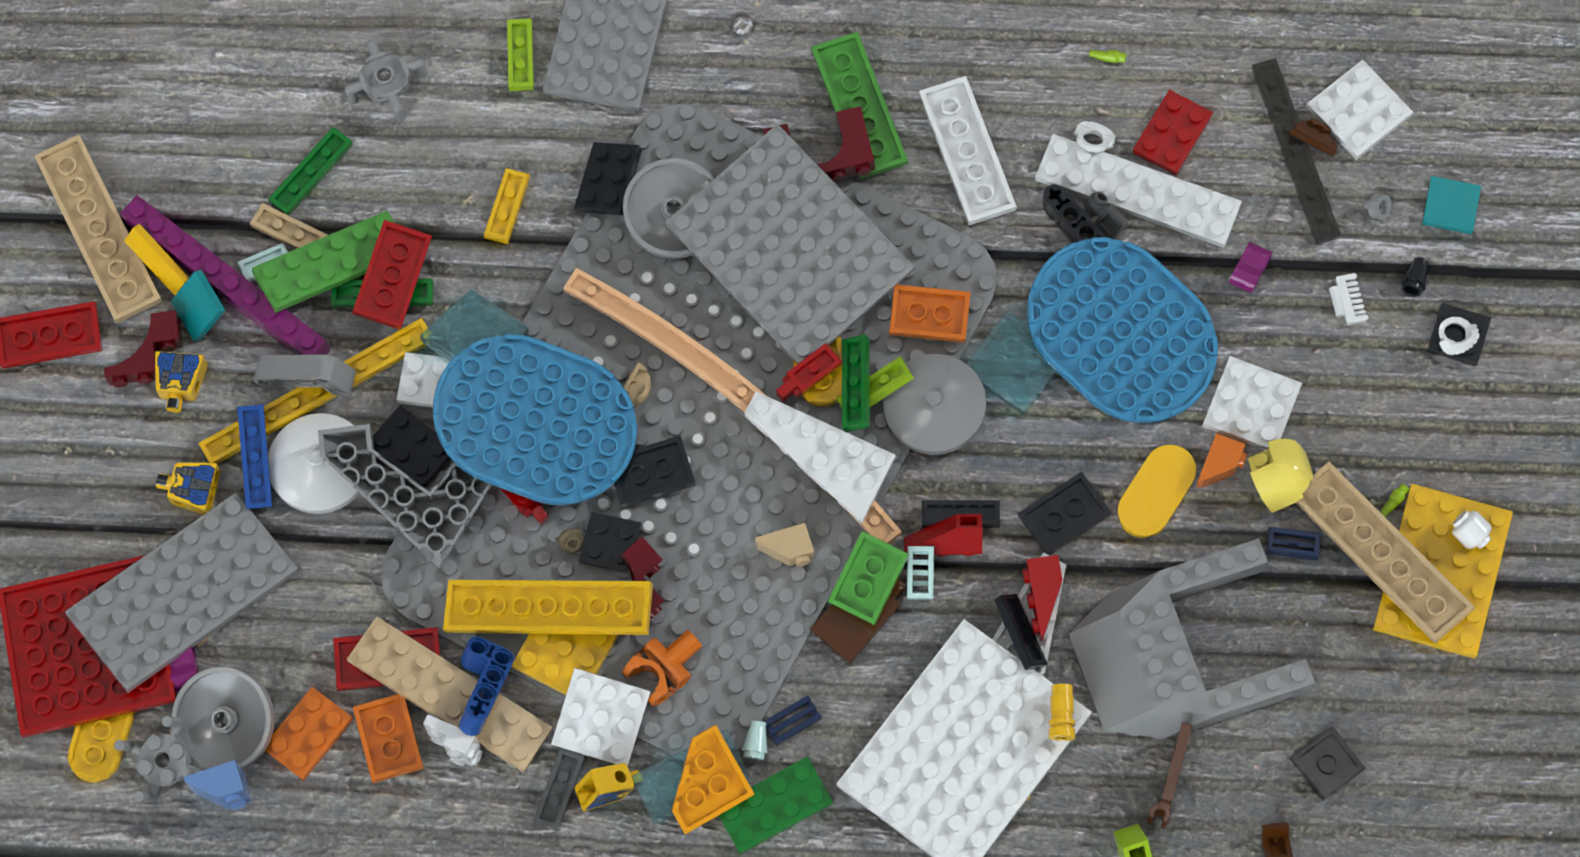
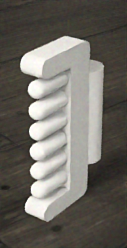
M1355 273L1337 276L1335 278L1336 286L1329 288L1336 317H1344L1347 325L1364 323L1369 318L1365 310H1360L1365 307L1364 304H1359L1363 302L1362 298H1358L1361 297V293L1358 292L1360 288L1352 287L1358 285V282L1355 281L1357 278Z

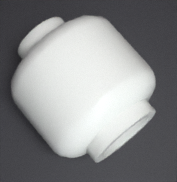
M1465 510L1452 523L1454 526L1452 530L1453 536L1467 549L1475 547L1481 549L1491 539L1489 536L1491 525L1477 511L1468 512Z

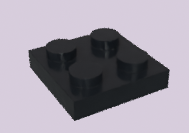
M1441 303L1427 352L1477 366L1491 317ZM1450 317L1464 318L1470 324H1476L1479 330L1477 343L1472 348H1469V350L1458 355L1446 354L1439 344L1441 340L1439 338V327L1445 319ZM1451 324L1446 327L1444 333L1448 339L1455 342H1461L1465 339V330L1462 326Z
M591 512L579 563L630 574L620 555L639 539L642 523Z

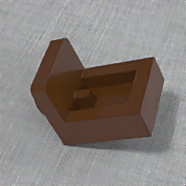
M1271 823L1262 825L1261 844L1264 857H1293L1289 840V824Z

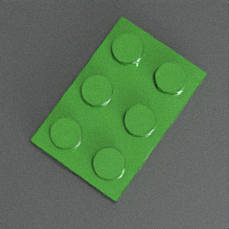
M862 531L827 602L876 625L910 554Z

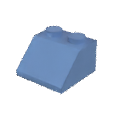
M235 760L184 777L185 783L195 794L227 810H240L247 806L246 803L252 802L244 771Z

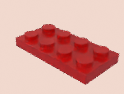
M384 220L352 314L401 330L432 235Z
M95 301L0 318V366L2 369L103 351L98 309Z
M438 627L401 631L441 657ZM363 635L333 638L336 688L338 691L385 686L347 662V658Z

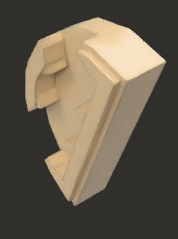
M640 362L637 363L623 386L632 401L633 408L641 405L648 398L651 391V378L646 367Z

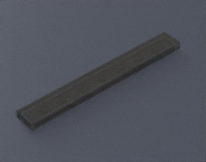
M1275 58L1253 64L1252 71L1315 244L1318 245L1339 239L1341 233L1308 144L1289 134L1292 128L1299 122L1278 62Z

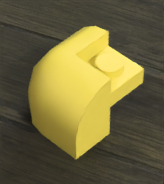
M1276 439L1267 442L1269 449L1248 458L1252 471L1250 472L1252 480L1261 499L1271 513L1302 499V494L1308 488L1310 481H1313V472L1307 454L1295 440Z

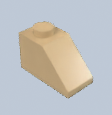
M805 523L755 537L757 550L788 566L795 564L797 567L809 564L812 559H815L814 549Z

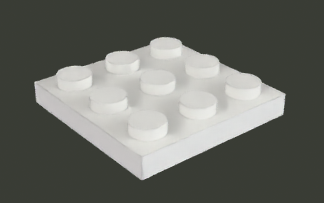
M1361 60L1306 105V108L1318 121L1330 128V133L1356 160L1413 115V111L1364 60Z
M1230 356L1202 427L1267 450L1269 449L1267 442L1281 439L1302 383Z
M575 668L551 745L614 764L625 763L628 766L651 691Z

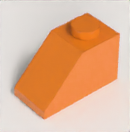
M1216 433L1196 487L1203 488L1235 474L1237 467L1242 468L1247 454L1243 452L1245 443Z

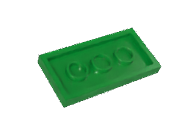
M805 757L752 786L751 789L755 795L718 816L741 855L833 805V801L809 758Z

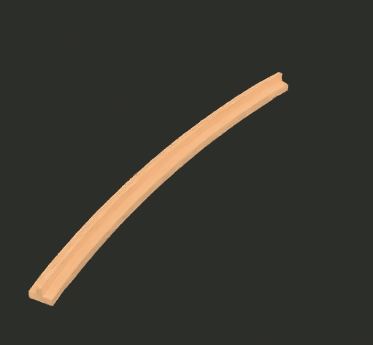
M575 268L565 284L564 292L605 314L668 354L712 386L744 413L756 391L765 395L745 377L697 341L604 282ZM874 500L863 524H860V526L868 534L892 545L894 540L902 534V531Z

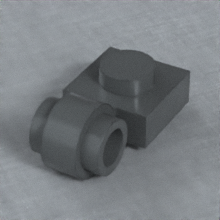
M1099 191L1092 193L1085 201L1084 208L1086 212L1092 216H1098L1094 224L1106 237L1116 239L1129 222L1113 204L1107 206L1108 198L1104 193Z

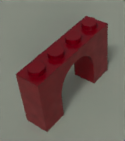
M861 106L836 112L842 137L841 149L833 159L817 165L834 182L842 181L847 176L856 174L864 176L876 170ZM788 124L779 125L790 136ZM773 127L763 129L764 135Z

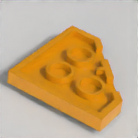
M715 724L691 738L671 809L684 834L691 832L755 795Z

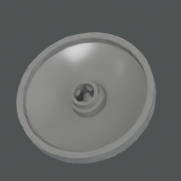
M680 158L661 159L642 168L630 181L623 199L624 221L633 240L647 252L659 257L676 259L693 255L665 225V222L714 180V177L699 164Z
M943 354L922 355L906 362L914 379L883 399L885 419L892 434L907 448L923 454H946L965 446L980 430L986 414L985 390L978 375L963 361Z
M214 667L197 673L181 688L172 709V717H179L184 721L179 737L187 745L186 748L188 753H190L191 763L203 770L233 760L238 763L241 769L246 768L254 763L266 750L274 730V709L268 692L259 680L238 668Z

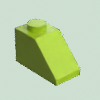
M1138 823L1113 832L1120 857H1152L1148 839Z

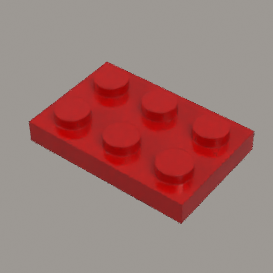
M1169 89L1133 148L1132 153L1177 176L1212 118L1213 112Z

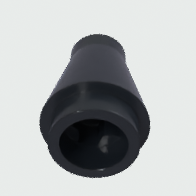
M1414 258L1412 265L1401 280V289L1409 296H1420L1426 289L1428 261L1424 258Z

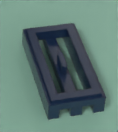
M1269 527L1266 554L1318 560L1321 533ZM1278 535L1315 540V543L1275 539L1273 538V536ZM1273 545H1278V546H1286V547L1310 549V550H1314V552H1311V551H1303V550H1295V549H1287V548H1279V547H1272V546H1273Z
M807 695L764 722H766V730L776 746L820 721L822 717ZM803 706H808L806 709L802 710L801 712L797 713L791 718L785 720L784 722L780 723L774 728L771 727V725L782 720L783 718L787 717L788 715L792 714L793 712L797 711ZM813 714L811 718L777 737L776 733L806 715Z

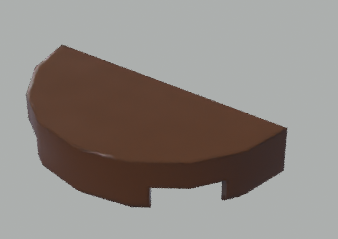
M1309 119L1308 121L1298 122L1289 133L1331 156L1337 152V142H1334L1332 135L1329 133L1331 131L1330 128L1320 121Z

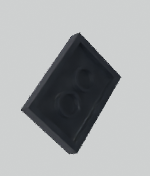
M593 142L574 206L577 212L623 215L624 195L630 181L635 176L642 153L639 145Z
M401 405L373 435L375 451L424 488L431 483L451 460L443 449L437 433Z
M681 435L634 449L627 468L614 483L621 508L696 485Z
M1080 472L1019 512L1018 518L1042 551L1052 555L1111 516L1112 512L1085 475Z

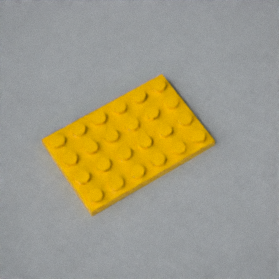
M1411 483L1399 532L1474 606V610L1435 644L1382 592L1373 630L1476 659L1513 511ZM1465 510L1468 512H1479L1491 525V532L1489 534L1491 539L1481 549L1478 547L1473 549L1465 548L1452 534L1454 528L1452 525L1453 521Z

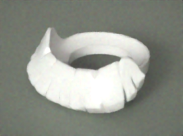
M1092 121L1081 122L1074 131L1078 145L1089 152H1103L1106 149L1113 148V144H1115L1114 133L1099 123ZM1088 134L1099 136L1102 143L1098 145L1090 144L1084 140L1083 136Z
M1461 317L1445 319L1439 327V338L1441 339L1439 344L1443 351L1448 355H1458L1472 348L1477 343V339H1479L1477 325L1470 324ZM1451 324L1462 326L1465 330V339L1461 342L1448 339L1444 333L1446 327Z

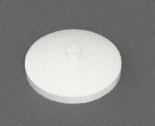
M316 413L292 421L278 433L268 453L270 482L278 496L285 503L302 512L323 514L343 508L360 494L320 455L318 430L354 426L352 423L336 415Z

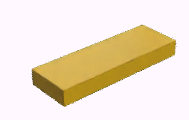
M508 168L505 169L483 235L485 239L509 244L530 180V174Z
M140 224L133 227L124 242L175 296L190 277Z

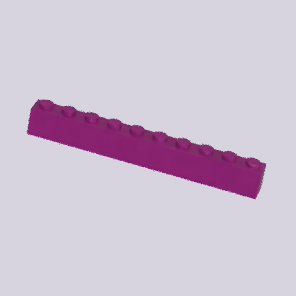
M138 195L120 213L126 225L133 229V227L140 224L163 250L191 275L194 271L202 270L218 296L293 354L327 355L331 351L323 337L286 309L275 313L263 291Z

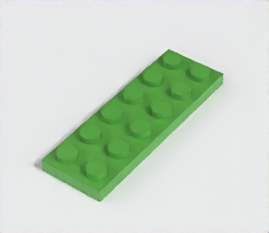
M855 32L812 46L811 52L836 117V112L861 106L876 170L871 171L867 175L859 176L862 180L908 165V159L859 33Z
M388 211L252 267V273L275 313L365 275L383 221L387 220L394 223Z

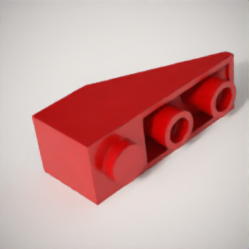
M955 514L904 537V552L908 553V546H934V555L972 556L982 554V514Z
M1058 555L1027 559L1026 568L1022 569L1024 584H1029L1030 593H1027L1028 608L1034 609L1035 618L1031 619L1033 634H1038L1039 642L1044 640L1063 579Z

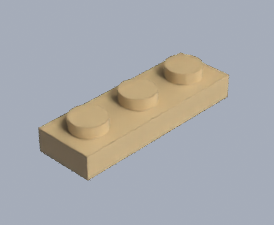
M264 203L261 204L250 222L252 228L295 249L328 236Z

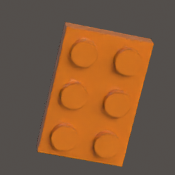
M897 285L894 288L889 335L965 343L971 292Z
M311 687L273 733L265 752L304 781L354 719L315 688Z
M396 694L353 707L372 783L424 769L406 698Z

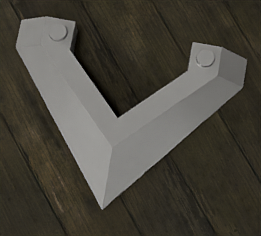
M370 424L318 430L321 457L439 569L492 485L474 478L453 463L441 481L429 492L375 451L373 431Z

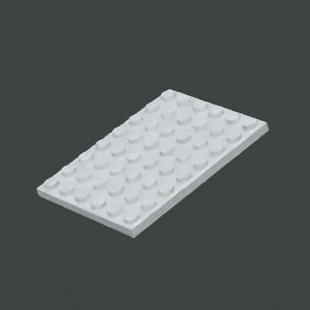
M964 619L837 782V787L931 857H984L1071 742L1049 739V728H1051L1049 726V720L1051 719L1050 696L1052 695V685L1054 684L1034 669L1025 670L1020 659ZM1074 699L1073 719L1075 720V727L1073 728H1075L1076 735L1092 712Z

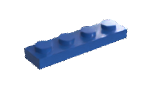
M264 405L237 407L246 509L273 507Z

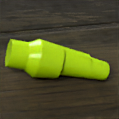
M1090 50L1089 56L1097 60L1116 64L1118 62L1126 63L1127 53H1122L1118 50Z
M1403 483L1397 489H1394L1380 513L1384 517L1391 513L1405 499L1410 489Z

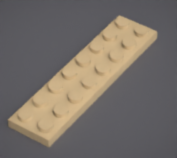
M78 134L34 155L116 324L163 302L143 261L124 242L129 233L81 136Z
M1330 462L1326 463L1313 475V481H1310L1308 488L1302 494L1303 498L1297 501L1296 504L1435 644L1474 610V606Z
M377 616L347 658V662L418 707L460 728L459 722L464 709L478 682L471 675ZM499 694L482 731L476 737L480 746L524 773L553 730V727Z

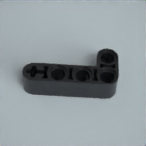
M1052 184L1045 189L1042 202L1043 208L1072 243L1085 240L1080 237L1083 233L1090 234L1092 238L1105 237L1062 186ZM1066 215H1073L1076 217V220L1068 221L1064 217Z

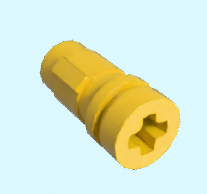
M1070 684L1052 685V695L1050 696L1051 719L1049 720V726L1051 728H1049V739L1054 741H1071L1075 739V728H1073L1075 727V720L1073 719V686Z

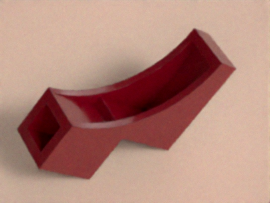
M176 310L150 314L149 331L140 348L125 361L104 368V377L110 386L125 387L128 383L134 382L148 384L155 380V352L158 350L171 352L176 350V348L183 347L181 319Z
M643 537L637 539L620 555L630 572L632 581H647L644 578L645 575L651 578L661 569L658 564L663 559ZM654 588L652 590L650 619L662 610L659 605L664 602Z

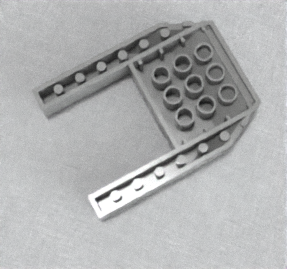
M1259 539L1160 570L1108 594L1068 634L1104 732L1125 733L1130 736L1140 735L1164 740L1178 735L1182 723L1192 725V730L1312 691L1315 681L1306 659L1206 691L1172 601L1264 572L1268 560Z

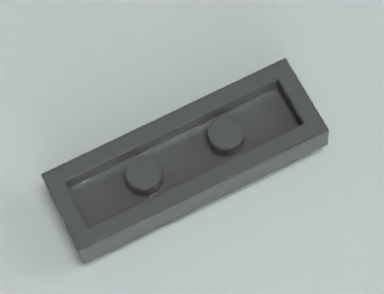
M560 747L535 813L534 824L559 832L574 787L585 762V755Z

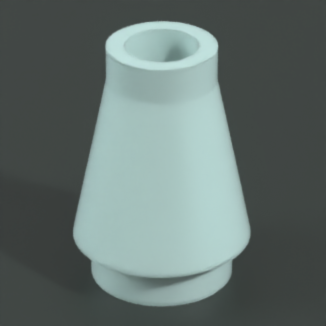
M751 720L742 747L744 758L764 760V756L767 754L766 722Z

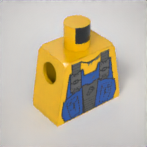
M155 352L156 391L160 398L167 399V411L179 413L182 410L183 400L195 401L197 399L208 367L204 355Z
M176 463L172 475L158 474L156 488L168 490L167 498L171 504L204 515L213 507L221 470L216 463Z
M625 763L591 769L574 787L582 811H588L624 799L634 787L642 784V776L638 770L629 772L628 766Z

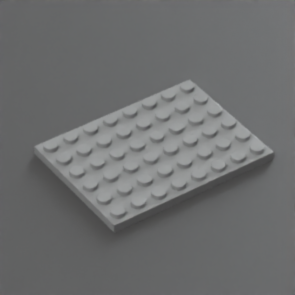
M778 124L665 222V225L797 364L823 344L831 345L915 270V266Z

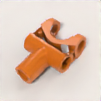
M686 630L667 648L657 638H653L630 659L624 667L622 674L627 679L635 674L638 675L646 671L656 674L659 682L655 691L648 698V702L653 707L670 698L671 695L691 679L692 675L684 668L683 664L703 646L689 630ZM642 653H644L649 659L643 658ZM665 676L673 683V685L676 687L675 689L672 686H670L669 688L667 687Z

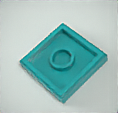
M1431 176L1422 225L1472 235L1481 186Z
M202 270L194 271L170 301L194 342L201 341L226 311Z

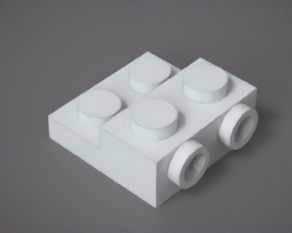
M429 714L427 715L423 724L428 732L427 734L431 737L430 740L445 748L451 762L459 766H464L465 763L470 766H476L479 763L482 751L476 736L466 735L460 728Z

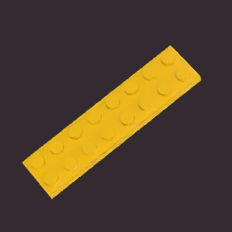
M448 580L443 630L446 633L649 635L653 584L651 581Z

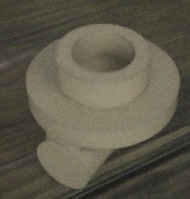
M579 527L567 529L559 537L555 538L559 548L569 554L579 551L584 543V537Z

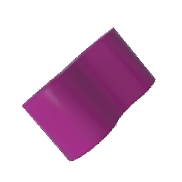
M1249 242L1230 277L1229 283L1252 294L1273 252Z
M190 647L170 663L172 674L170 679L173 681L176 693L181 690L190 678L199 673L194 647Z

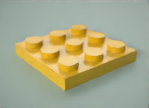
M529 634L517 654L512 668L566 695L574 669L577 668L598 674L619 635Z

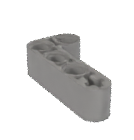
M261 355L253 381L265 387H322L334 395L349 397L356 370L338 358L329 355Z

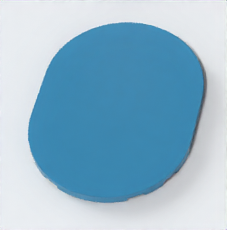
M1096 237L1074 242L1062 248L1047 260L1032 284L1027 304L1028 326L1034 344L1045 361L1097 409L1109 416L1127 422L1154 423L1167 420L1184 412L1204 393L1214 375L1218 355V340L1212 324V318L1200 299L1149 252L1130 242L1110 239L1108 237Z
M505 334L504 336L487 337L472 343L448 363L435 389L433 400L434 426L438 439L451 460L474 478L544 504L571 505L590 500L602 494L624 473L632 458L637 439L634 406L627 391L610 371L593 360L529 336Z

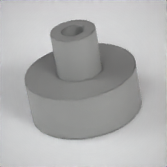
M1376 193L1370 200L1365 201L1364 207L1368 210L1371 218L1384 220L1391 211V199L1388 195Z

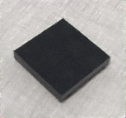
M1333 726L1290 757V760L1323 801L1366 769Z

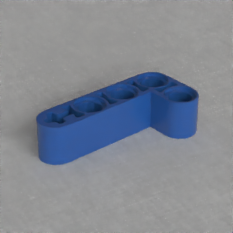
M481 637L470 638L461 657V664L465 669L480 675L459 722L460 730L469 736H476L482 731L514 662V655L510 650Z

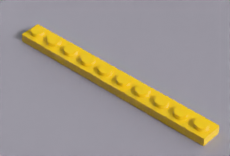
M418 319L345 360L344 363L356 370L352 388L403 360L405 352L416 353L435 342L423 319ZM297 387L264 406L266 436L336 398L337 395L328 392L322 387ZM238 421L198 443L209 463L218 464L241 451Z

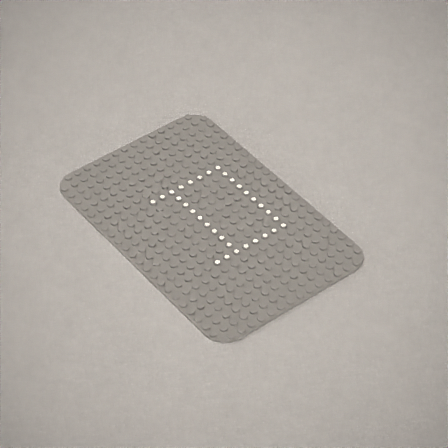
M689 104L667 105L649 114L637 127L628 144L639 145L642 149L635 175L642 168L655 161L667 158H680L699 164L715 179L762 136L704 108ZM848 177L842 181L834 182L915 266V270L898 285L971 292L965 343L889 335L894 288L840 336L841 342L843 339L867 335L870 339V376L900 356L905 363L916 357L928 354H943L960 360L989 308L997 286L995 263L986 248L970 236ZM587 213L516 334L539 339L593 360L610 371L622 387L638 362L646 367L651 378V391L648 398L641 405L634 408L637 423L635 449L681 435L696 485L621 508L617 491L613 484L602 494L581 503L571 505L544 504L542 508L547 512L549 519L543 524H540L532 514L528 518L522 515L502 491L492 485L439 569L399 531L387 551L381 569L382 587L391 606L408 620L424 628L438 627L439 636L464 649L470 638H484L510 650L515 660L529 634L446 633L443 630L448 580L632 581L630 574L580 564L579 558L582 548L575 553H565L559 548L555 538L559 537L567 529L579 527L585 539L591 512L641 522L640 537H643L663 559L658 564L661 568L651 578H648L646 575L644 576L647 581L652 582L653 588L664 600L659 605L662 610L650 619L649 635H633L632 637L630 635L624 637L619 635L597 675L651 691L650 697L658 685V676L653 672L646 671L638 675L635 674L627 679L622 674L624 667L651 639L657 638L667 648L686 630H689L703 646L683 664L692 677L682 688L678 689L661 704L653 707L647 702L636 738L685 762L691 738L715 724L735 758L742 752L751 720L763 721L807 641L811 633L810 628L819 619L861 532L866 531L831 494L822 489L789 455L781 451L775 442L766 437L745 417V413L668 354L605 314L564 292L563 288L575 268H578L638 302L687 334L727 363L768 397L844 431L842 428V408L838 402L828 407L813 406L807 403L801 395L796 398L794 394L782 402L776 395V389L784 384L782 379L786 376V372L794 367L793 359L694 255L676 259L653 255L633 240L627 230L623 215ZM883 399L870 407V427L847 432L896 455L875 498L879 506L911 450L899 442L890 431L884 415ZM450 460L425 489L430 492L441 481L446 471L454 462ZM805 523L814 549L815 559H812L809 564L797 567L796 564L788 566L757 550L755 537ZM642 653L643 658L649 659L644 653ZM511 667L510 673L565 701L566 695ZM665 676L667 687L669 688L670 686H672L675 689L676 687L673 685V683Z

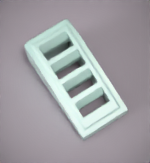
M908 546V554L910 555L907 562V600H933L934 546ZM913 555H928V560H913ZM913 565H928V570H913ZM913 576H928V581H913ZM913 586L928 587V591H913Z

